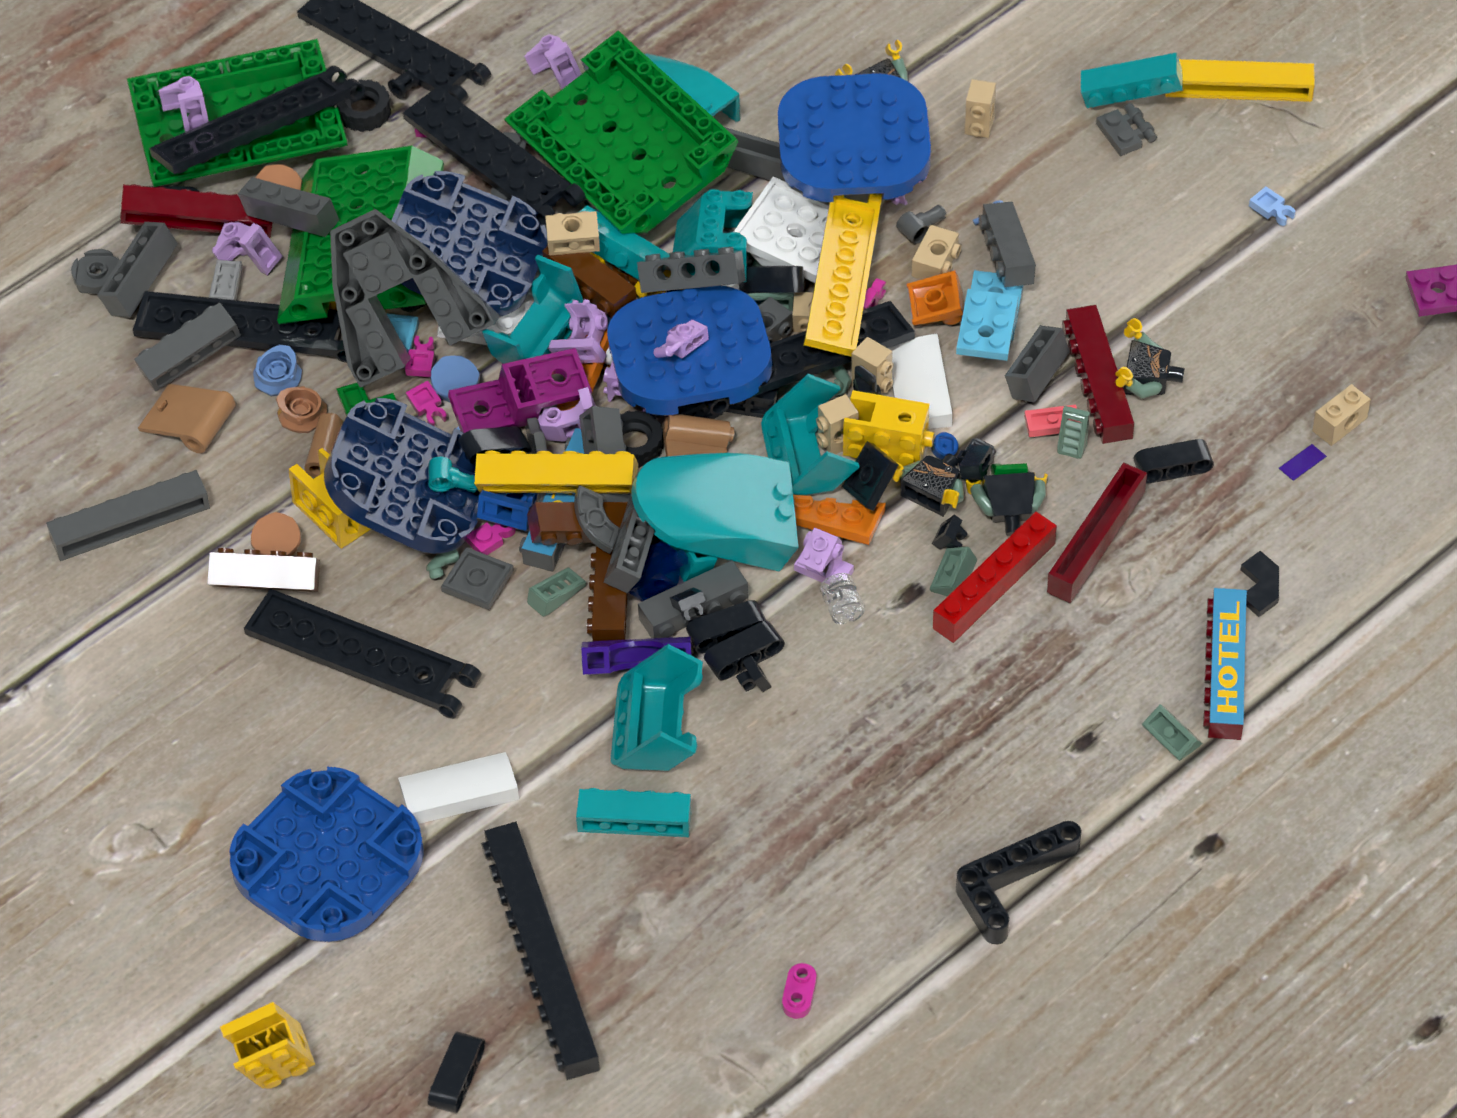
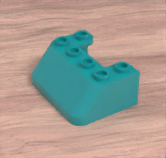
M712 189L704 193L677 220L673 252L684 251L685 256L694 255L695 250L709 249V253H718V248L733 247L734 251L742 250L746 279L747 238L738 232L723 233L724 227L737 228L753 205V192ZM713 260L711 268L714 272L719 273L720 266L718 262ZM688 263L687 271L691 275L695 274V267L693 264Z
M667 644L621 677L617 687L611 748V763L621 769L668 771L696 753V736L690 732L682 735L681 727L684 714V695L701 684L703 679V661Z

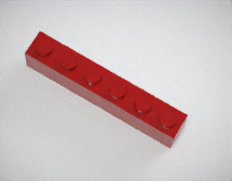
M1038 512L1030 516L933 610V630L954 643L1055 545L1057 525Z

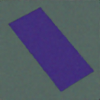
M1311 444L1279 467V469L1294 481L1327 456Z

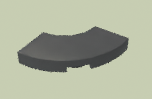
M528 418L526 434L528 443L532 448L531 454H537L538 451H547L544 433L540 431L538 419Z
M579 485L574 499L578 523L586 536L597 547L610 554L620 528L614 525L606 516L603 508L604 496Z

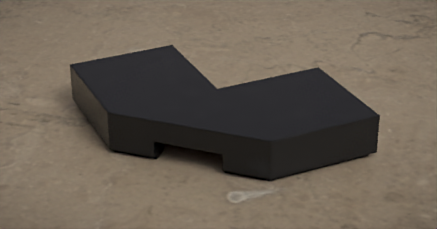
M1262 551L1257 552L1242 563L1240 568L1245 575L1256 583L1247 590L1246 606L1258 617L1275 606L1279 601V566Z

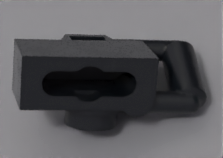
M862 365L856 366L853 379L854 391L881 395L876 376Z
M979 438L971 439L966 449L961 450L957 456L961 479L981 480L988 473L987 470L990 464L993 463V457L996 454L995 446Z

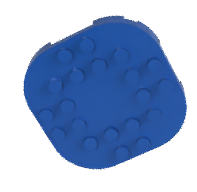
M888 74L814 77L793 86L780 101L778 107V132L781 172L787 184L791 188L796 187L802 191L804 197L821 202H833V195L883 193L884 199H892L913 191L914 185L919 181L923 182L927 177L931 163L927 105L921 92L910 82Z
M720 285L688 288L642 297L626 304L617 311L608 326L609 350L617 377L619 392L632 407L639 405L645 408L646 413L675 415L678 414V406L728 397L730 404L738 403L758 393V387L763 382L767 383L772 373L771 348L760 309L748 294L732 287ZM690 320H694L707 326L708 340L685 357L681 358L675 354L662 358L654 356V349L666 343L667 332L676 325L686 324Z
M327 767L325 771L312 772L311 769L304 770L286 780L281 785L282 792L248 826L244 823L241 825L231 842L229 851L230 867L234 882L240 893L252 904L294 933L315 941L330 942L343 940L369 927L415 878L423 860L421 831L416 818L404 805L401 804L400 807H397L361 783L360 776L354 772L337 767Z

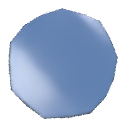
M278 345L272 347L262 356L258 357L253 377L255 387L269 396L279 395L280 391L284 389L298 387L302 377V369L296 363V353L290 346Z
M443 356L431 370V385L435 392L447 402H450L448 397L449 390L478 384L480 379L476 366L463 356Z

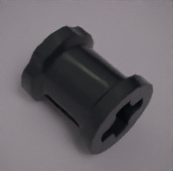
M406 67L402 70L400 76L388 81V88L395 97L402 99L406 96L408 90L420 84V79L415 71Z

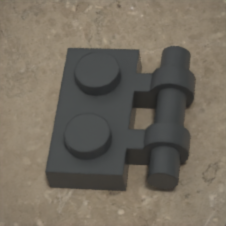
M1132 103L1125 105L1124 110L1127 112L1125 115H1122L1116 109L1096 117V125L1119 156L1142 148V139L1144 138L1149 142H1154L1157 139L1154 127L1150 122L1144 120L1141 110ZM1135 123L1138 128L1133 130L1130 125Z

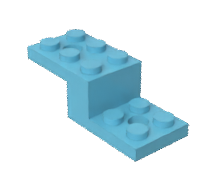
M974 270L971 289L967 290L956 354L1008 361L1011 341H1014L1023 285L1004 287L1001 277L998 278L996 273Z

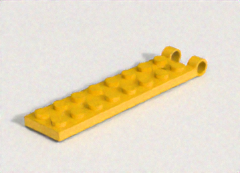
M883 193L869 194L867 203L844 198V195H833V202H829L805 334V346L851 357L852 352L857 348Z

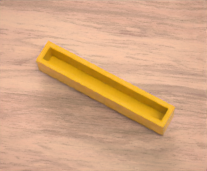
M1179 59L1182 67L1183 90L1165 94V97L1312 102L1315 86L1314 63Z
M486 451L485 454H477L474 484L480 493L483 490L492 493H576L579 485L596 493H631L634 478L638 473V462L634 454L626 451H618L615 454H605L600 451H591L589 454H579L575 451H565L563 454H553L549 451H538L537 454H527L523 451H512L511 454Z

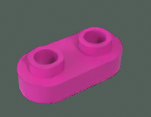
M796 964L788 972L782 998V1008L784 1013L790 1018H803L811 1010L817 975L815 969L809 964ZM799 974L807 975L804 978L798 977ZM795 998L801 999V1001L798 1003L793 1002L792 1000Z

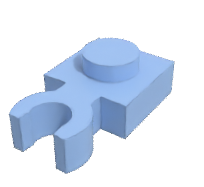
M1266 186L1249 200L1250 208L1266 219H1269L1271 216L1276 217L1277 223L1285 226L1287 222V217L1284 215L1292 219L1295 218V209L1284 205L1285 199Z

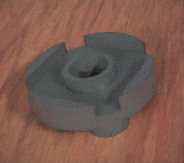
M105 249L89 250L84 253L85 256L79 261L77 258L73 262L71 274L79 292L98 294L120 261L119 258L117 259L113 256L111 251ZM96 269H101L100 273L93 274Z

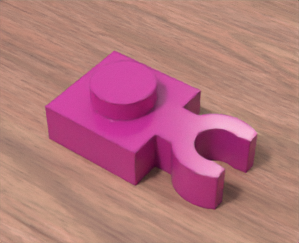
M876 278L872 287L867 289L863 310L878 305V301L886 293V290L883 289L886 284L885 281Z
M416 336L414 338L415 350L409 349L408 352L410 359L405 367L406 376L431 377V370L435 361L433 337H429L428 343L421 344L420 337Z
M428 380L406 392V398L418 416L427 414V423L435 426V422L432 419L434 416H440L444 422L447 421L446 412L438 407L441 405V399Z
M486 522L472 531L466 542L475 551L488 555L503 545V538L513 536L515 528H503L505 525L498 523L491 527Z

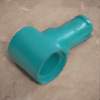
M440 456L429 461L428 480L431 490L445 492L450 488L456 487L472 493L476 492L475 476L463 473L458 468L452 467L450 459Z

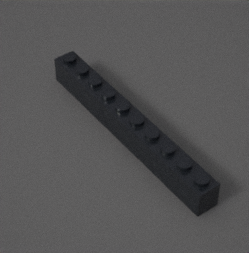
M517 821L484 830L486 842L481 843L485 859L491 858L492 865H489V870L493 882H499L500 888H497L500 903L501 905H507L508 911H505L509 928H515L516 934L513 935L516 950H522L524 958H521L525 975H531L532 981L529 982L532 997L533 999L538 998L541 1004L537 1006L541 1023L547 1022L549 1028L545 1030L548 1044L550 1047L555 1046L557 1054L553 1056L557 1070H563L566 1080L600 1071L599 1056Z

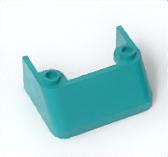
M540 255L536 256L535 260L541 274L531 285L534 302L510 336L503 332L496 333L488 329L482 331L490 353L494 358L504 364L550 354L549 345L551 340L570 338L572 334L569 326L571 315L564 305L572 303V300H578L579 303H583L572 268Z
M807 374L764 414L761 422L768 458L790 463L794 495L831 492L860 467L858 462L828 451L822 456L820 455L815 434L818 430L816 423L818 406L828 402L841 389L839 385L811 374Z

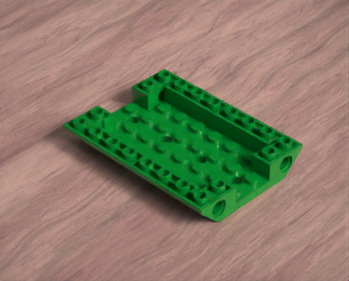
M618 30L580 59L585 72L553 97H550L543 89L505 117L504 120L567 182L580 186L585 193L586 200L622 234L647 233L725 172L738 144V140ZM580 100H587L583 105H576ZM609 127H616L611 133L605 132ZM639 154L646 155L642 160H634ZM675 182L673 187L664 188L667 183Z
M318 39L127 78L152 186L157 187L348 146L338 108L332 106L319 110L312 116L301 118L292 125L276 129L269 135L258 137L249 144L233 148L226 154L217 155L206 163L190 167L183 173L173 174L151 156L150 147L185 132L180 108L163 111L159 94L160 89L179 81L182 77L191 76L199 82L208 121H212L326 71Z
M414 146L316 159L301 179V190L331 199L339 218L333 229L374 209L392 220L408 183L421 174L423 177L432 176L434 171H443L444 162ZM292 228L277 318L279 324L328 317L329 304L335 301L330 232L326 237ZM398 284L376 295L384 310L426 304L423 295L406 288L402 284Z

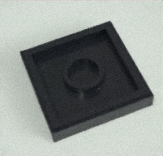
M867 441L855 461L859 463L860 467L844 481L842 487L862 505L874 511L898 464L875 444Z

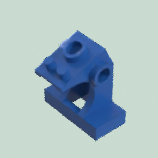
M483 490L479 494L477 518L527 531L529 527L527 513L537 501L538 493L495 494ZM506 507L512 508V511L506 510L505 508H506Z

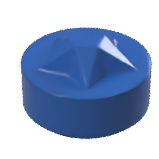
M947 432L939 433L934 438L931 448L932 453L939 459H943L947 453L955 455L958 450L956 438Z

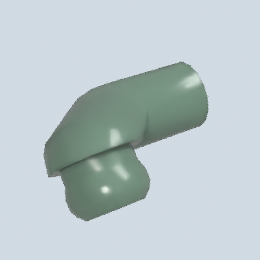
M843 365L831 369L836 377L834 384L839 385L841 389L835 396L844 395L852 383V379Z
M457 549L447 553H440L433 557L426 566L431 579L443 576L444 573L441 567L457 562L459 559Z

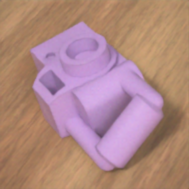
M690 320L686 324L676 325L667 332L666 343L654 349V356L662 358L675 354L681 358L685 357L708 340L707 326L694 320Z

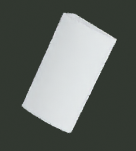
M938 334L916 337L910 341L888 348L892 350V388L894 398L929 403V429L952 427V409Z
M506 752L398 778L405 807L414 815L418 824L519 800L518 787Z

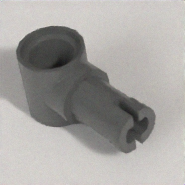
M938 204L925 213L920 212L915 215L912 211L905 212L898 219L896 228L911 242L918 244L922 242L930 225H934L946 218V211Z

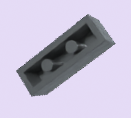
M1040 325L1007 371L1005 378L1013 399L1035 402L1070 352L1062 328Z

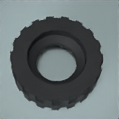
M360 79L358 81L365 88V93L360 100H372L375 102V107L368 111H355L351 106L357 101H351L349 98L338 102L336 107L338 108L341 122L346 128L360 132L373 131L386 123L391 115L389 93L377 81ZM357 85L351 88L350 94L355 92Z
M637 410L633 412L626 411L620 414L623 422V435L638 431L645 433L648 438L643 446H626V452L634 454L638 462V468L656 459L658 456L660 457L664 447L663 429L656 417Z

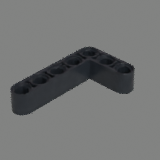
M1063 821L965 864L958 869L956 876L957 896L988 943L994 945L1002 944L1007 940L1009 932V915L994 891L1076 855L1080 850L1082 832L1076 822ZM969 881V882H973V883H972V884H966V883H964V882ZM979 903H985V904H987V905H985V906H980V905H978V904H979ZM992 925H999L1001 927L994 928Z

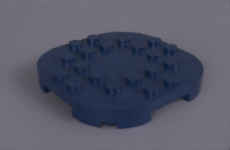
M434 171L432 176L423 177L421 174L415 177L405 187L391 221L439 256L500 316L517 310L525 301L538 270L535 258L537 255L543 257L542 250L547 247V230L545 225H541L537 220L538 213L530 205L513 195L509 202L463 183L465 176L458 173ZM413 278L401 283L406 288L421 294Z
M376 398L375 402L366 403L362 401L356 404L350 410L339 429L324 469L325 486L333 502L344 514L354 521L415 550L438 554L447 553L462 546L478 522L476 519L480 492L477 489L475 493L456 487L450 488L445 492L431 490L428 480V463L432 458L446 457L452 461V467L458 468L463 473L475 476L476 465L469 462L458 441L464 433L454 428L450 434L405 412L407 404L396 400Z

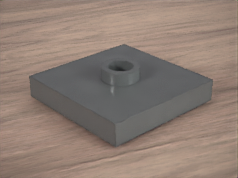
M466 547L441 585V591L489 610L513 573V565Z

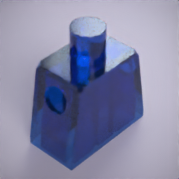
M664 542L650 545L641 578L628 593L642 602L677 586L679 583L680 567L688 564L687 554L683 550L676 551Z

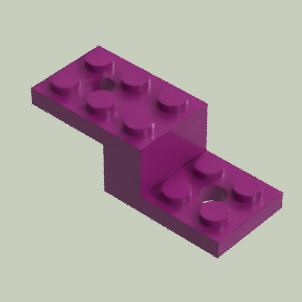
M1457 265L1406 271L1405 279L1418 317L1457 312ZM1439 288L1444 292L1436 293L1434 290L1431 289Z
M573 348L504 363L501 366L498 380L449 390L448 397L459 429L465 433L473 429L526 426L528 418H539L541 408L580 400L578 392L580 389L588 387L591 394L592 391L577 350ZM561 374L565 377V381L557 382L552 378V375ZM477 405L485 406L488 411L484 414H480L474 410V407Z

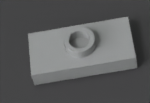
M217 260L209 298L236 300L243 268L242 261Z

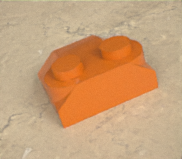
M955 270L907 283L913 325L942 321L947 325H953L962 320L964 300L959 278Z

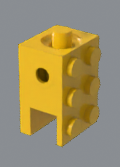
M852 390L850 401L858 411V420L844 418L843 455L858 458L862 448L868 441L875 444L891 459L902 466L921 461L925 447L932 448L935 432L928 431L930 404Z
M321 448L318 450L320 475L313 479L298 464L289 468L292 502L342 549L371 529L344 514L329 496L324 482V469L330 454Z
M274 1002L220 1026L223 1037L233 1044L239 1061L233 1063L235 1069L262 1089L274 1088L282 1083L281 1080L290 1076H300L306 1073L309 1067L315 1065L301 1024Z

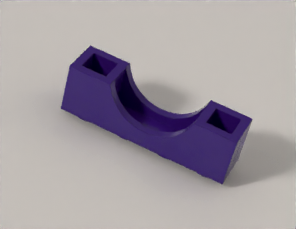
M691 637L582 642L583 675L605 674L633 668L667 644L691 655Z

